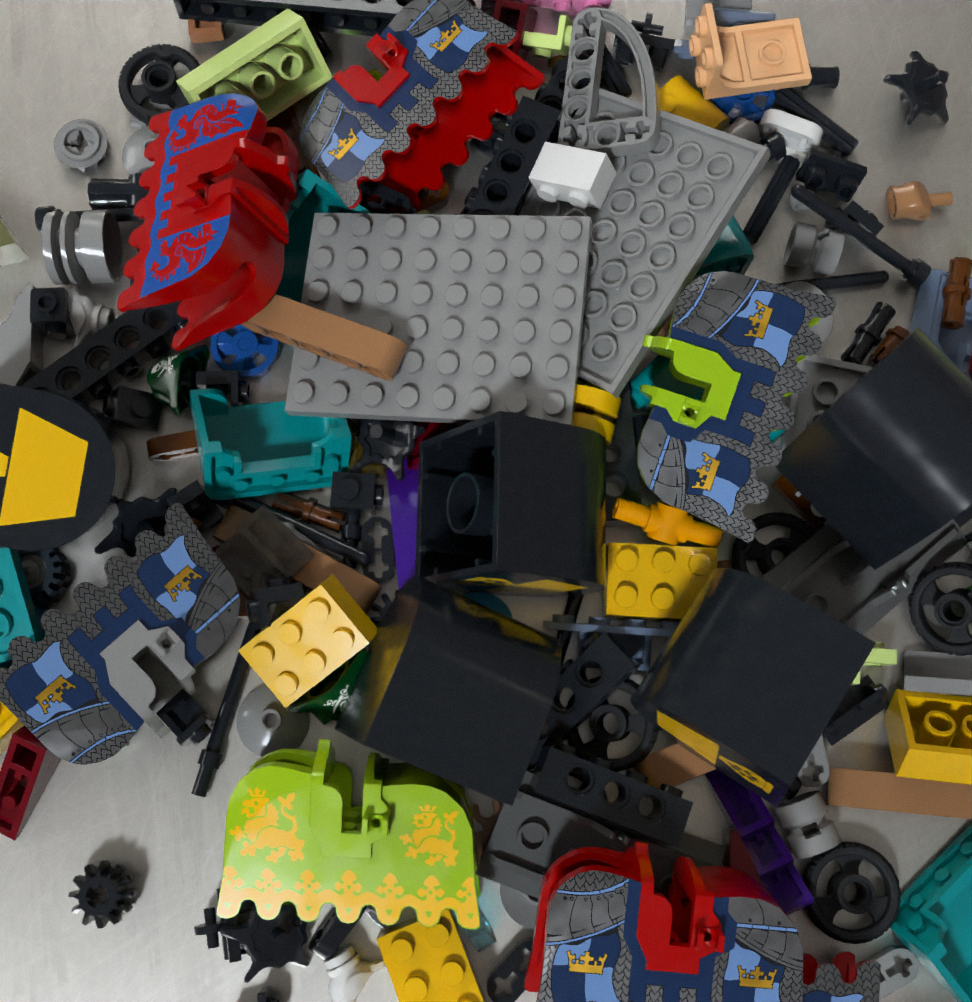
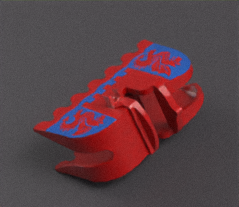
M232 93L209 97L184 107L152 116L149 120V129L153 133L159 134V136L145 148L144 157L150 162H155L151 168L144 171L139 179V185L145 190L150 191L147 196L137 202L134 208V214L138 218L145 220L140 227L130 234L128 240L133 248L140 250L124 266L123 274L130 280L134 279V283L119 296L117 309L123 313L129 310L160 306L183 300L177 308V314L182 319H188V323L185 327L178 330L173 337L172 348L176 351H180L207 337L247 322L264 309L276 293L282 279L284 245L289 242L290 232L286 213L289 210L290 203L295 200L297 193L298 151L295 143L279 127H266V114L252 98L246 95Z

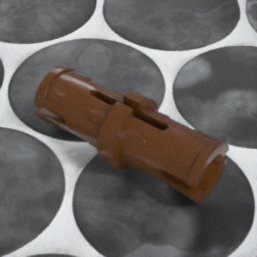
M955 257L954 260H950L947 286L942 291L944 309L940 325L943 328L957 330L964 327L966 305L972 294V290L969 288L972 260L969 258Z
M288 492L276 493V498L289 504L286 505L273 501V508L299 518L307 524L313 523L333 530L338 534L341 532V523L332 521L330 518L345 522V511L331 509L319 504L318 500L312 497L307 500Z

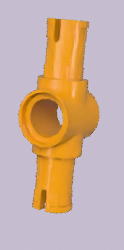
M617 498L612 512V518L642 527V531L647 532V537L676 546L678 542L685 543L690 541L711 548H718L723 534L721 528L693 520V516L688 515V512L657 501L656 505L650 503L646 506Z

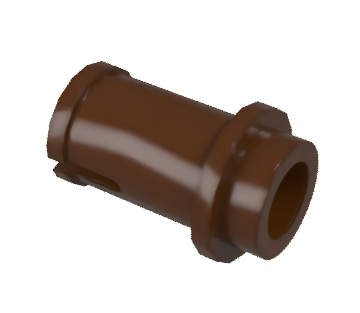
M901 326L888 329L885 333L886 338L875 352L869 356L870 362L875 366L904 340L910 332Z

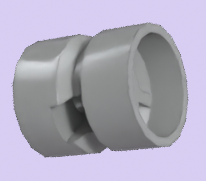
M796 221L787 242L783 262L785 265L801 269L810 265L813 272L832 276L842 254L845 234L844 232L828 228L818 232L815 225Z
M820 790L797 795L774 807L782 828L789 829L791 832L787 839L796 859H803L823 853L841 843L842 840L834 822L825 818L828 809ZM815 822L816 828L802 832L801 827Z

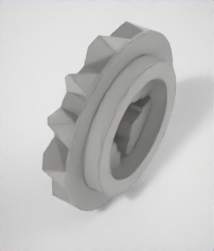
M77 119L65 124L58 131L54 140V150L58 159L69 169L78 168L83 172L85 168L90 166L97 168L98 161L101 158H106V150L110 146L103 128L96 122L87 119ZM84 137L90 146H86L81 155L76 147L81 145Z

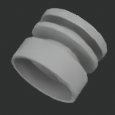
M85 210L81 215V219L74 211H65L64 214L61 212H47L42 223L41 242L46 270L55 285H69L70 282L72 284H83L86 275L92 284L116 283L120 281L123 270V247L119 225L112 210Z

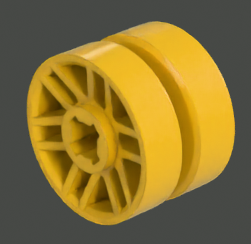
M577 384L573 425L598 432L605 437L606 445H611L615 425L608 420L618 417L622 399L620 397L616 399L607 391Z

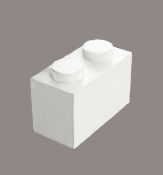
M545 142L530 173L529 180L537 190L538 196L546 201H565L580 209H585L587 206L601 209L617 172L607 153Z

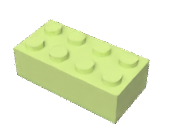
M287 8L176 82L189 104L221 94L235 93L249 96L262 108L266 114L267 121H269L332 79L333 76L304 18Z

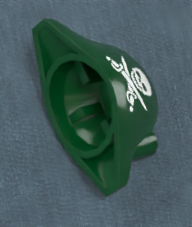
M207 344L183 352L169 354L167 357L156 362L148 371L147 382L155 399L160 403L170 406L175 415L181 416L191 408L190 390L198 389L196 386V372L206 371L210 355Z
M366 648L361 649L290 704L289 710L293 713H312L323 725H326L331 720L338 721L367 654Z

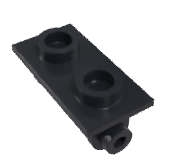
M866 675L860 679V684L849 687L822 733L831 746L889 706L888 701L885 699L889 692L883 684L878 683L875 685L869 675Z

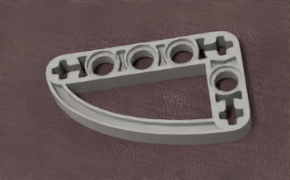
M600 7L584 9L576 15L572 25L558 144L566 146L575 144L573 147L607 153L608 157L650 152L656 147L660 139L661 106L657 77L646 46L635 27L619 13ZM589 29V34L591 37L587 35L585 30ZM606 31L620 37L635 56L642 87V116L596 122ZM588 49L594 50L588 59H578L583 51ZM583 78L591 79L585 88L575 89V85L579 80ZM577 108H587L586 113L582 117L577 119L571 118L572 113ZM574 131H577L580 140L576 141V134ZM643 131H647V132L643 133L641 139H637L638 137H641V134H642ZM606 134H617L616 139L608 145L600 144L602 137Z

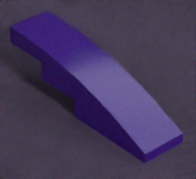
M407 457L404 461L405 478L402 481H398L393 472L386 466L399 591L410 578L415 576L419 470H407Z
M717 769L704 774L729 827L737 829L766 891L787 916L812 904L814 898L795 868L794 858L774 826L775 820L761 797Z

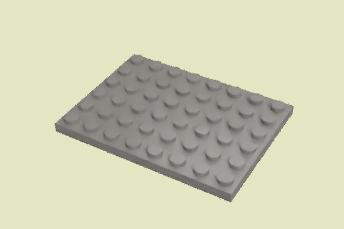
M599 88L596 122L642 116L643 104L641 102ZM578 108L572 119L582 117L586 113L587 108ZM661 110L660 139L653 150L644 154L609 157L617 173L601 209L588 206L585 209H580L569 202L560 200L549 202L539 197L535 187H532L520 215L591 216L592 220L578 380L591 387L607 391L616 399L619 397L649 349L642 346L645 335L657 336L674 310L678 297L693 280L769 160L771 154L768 147ZM574 131L576 134V141L580 140L577 131ZM643 131L642 134H641V137H638L637 139H641L643 133H645V132H647V131ZM606 134L602 137L600 144L608 145L616 139L617 134Z
M314 213L301 303L392 335L403 341L408 348L393 381H387L294 347L285 412L293 416L467 424L495 412L504 411L573 425L592 230L591 216Z

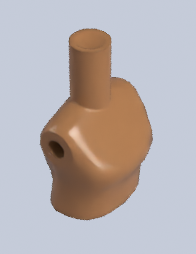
M911 181L899 186H889L886 191V204L891 220L911 219L922 221L931 215V207L951 206L953 203V194L951 192L929 194L925 186L919 181Z

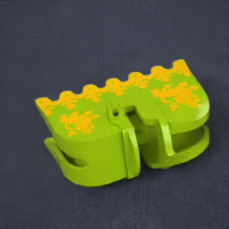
M319 739L317 752L303 749H279L269 752L258 759L249 768L247 774L237 783L229 799L226 815L223 872L217 906V916L220 918L228 919L235 917L240 911L242 902L244 900H251L255 903L257 914L262 919L272 920L279 915L282 904L289 901L295 905L297 916L306 922L317 919L322 906L330 903L336 908L339 920L346 924L354 923L359 919L362 908L366 905H371L376 910L377 919L387 926L394 925L399 920L401 912L405 907H411L416 911L418 922L425 927L435 926L445 909L454 910L457 922L462 928L476 930L480 927L478 898L481 896L479 875L475 874L477 861L473 803L466 787L406 762L389 763V758H382L379 753L370 752L363 784V806L352 805V769L346 763L335 761V749L332 746L331 740Z

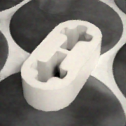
M778 109L766 110L758 126L763 137L775 132L782 138L785 146L802 152H809L810 148L817 150L823 135V130L818 124Z

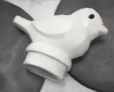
M73 285L67 291L68 311L70 312V320L76 334L75 348L92 334H95L115 320L114 309L106 308L103 304L97 305L89 296L80 294L77 286Z
M351 944L337 949L329 959L324 960L327 967L326 973L331 977L328 985L331 1002H356V998L369 977L375 971L386 966L384 959L373 962L360 961L359 953L354 952Z

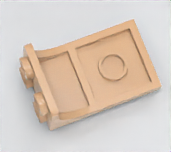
M712 3L703 4L700 15L695 18L694 34L689 37V52L691 57L695 56L696 58L695 82L697 87L702 88L704 100L809 85L812 75L799 17L721 27L716 26Z

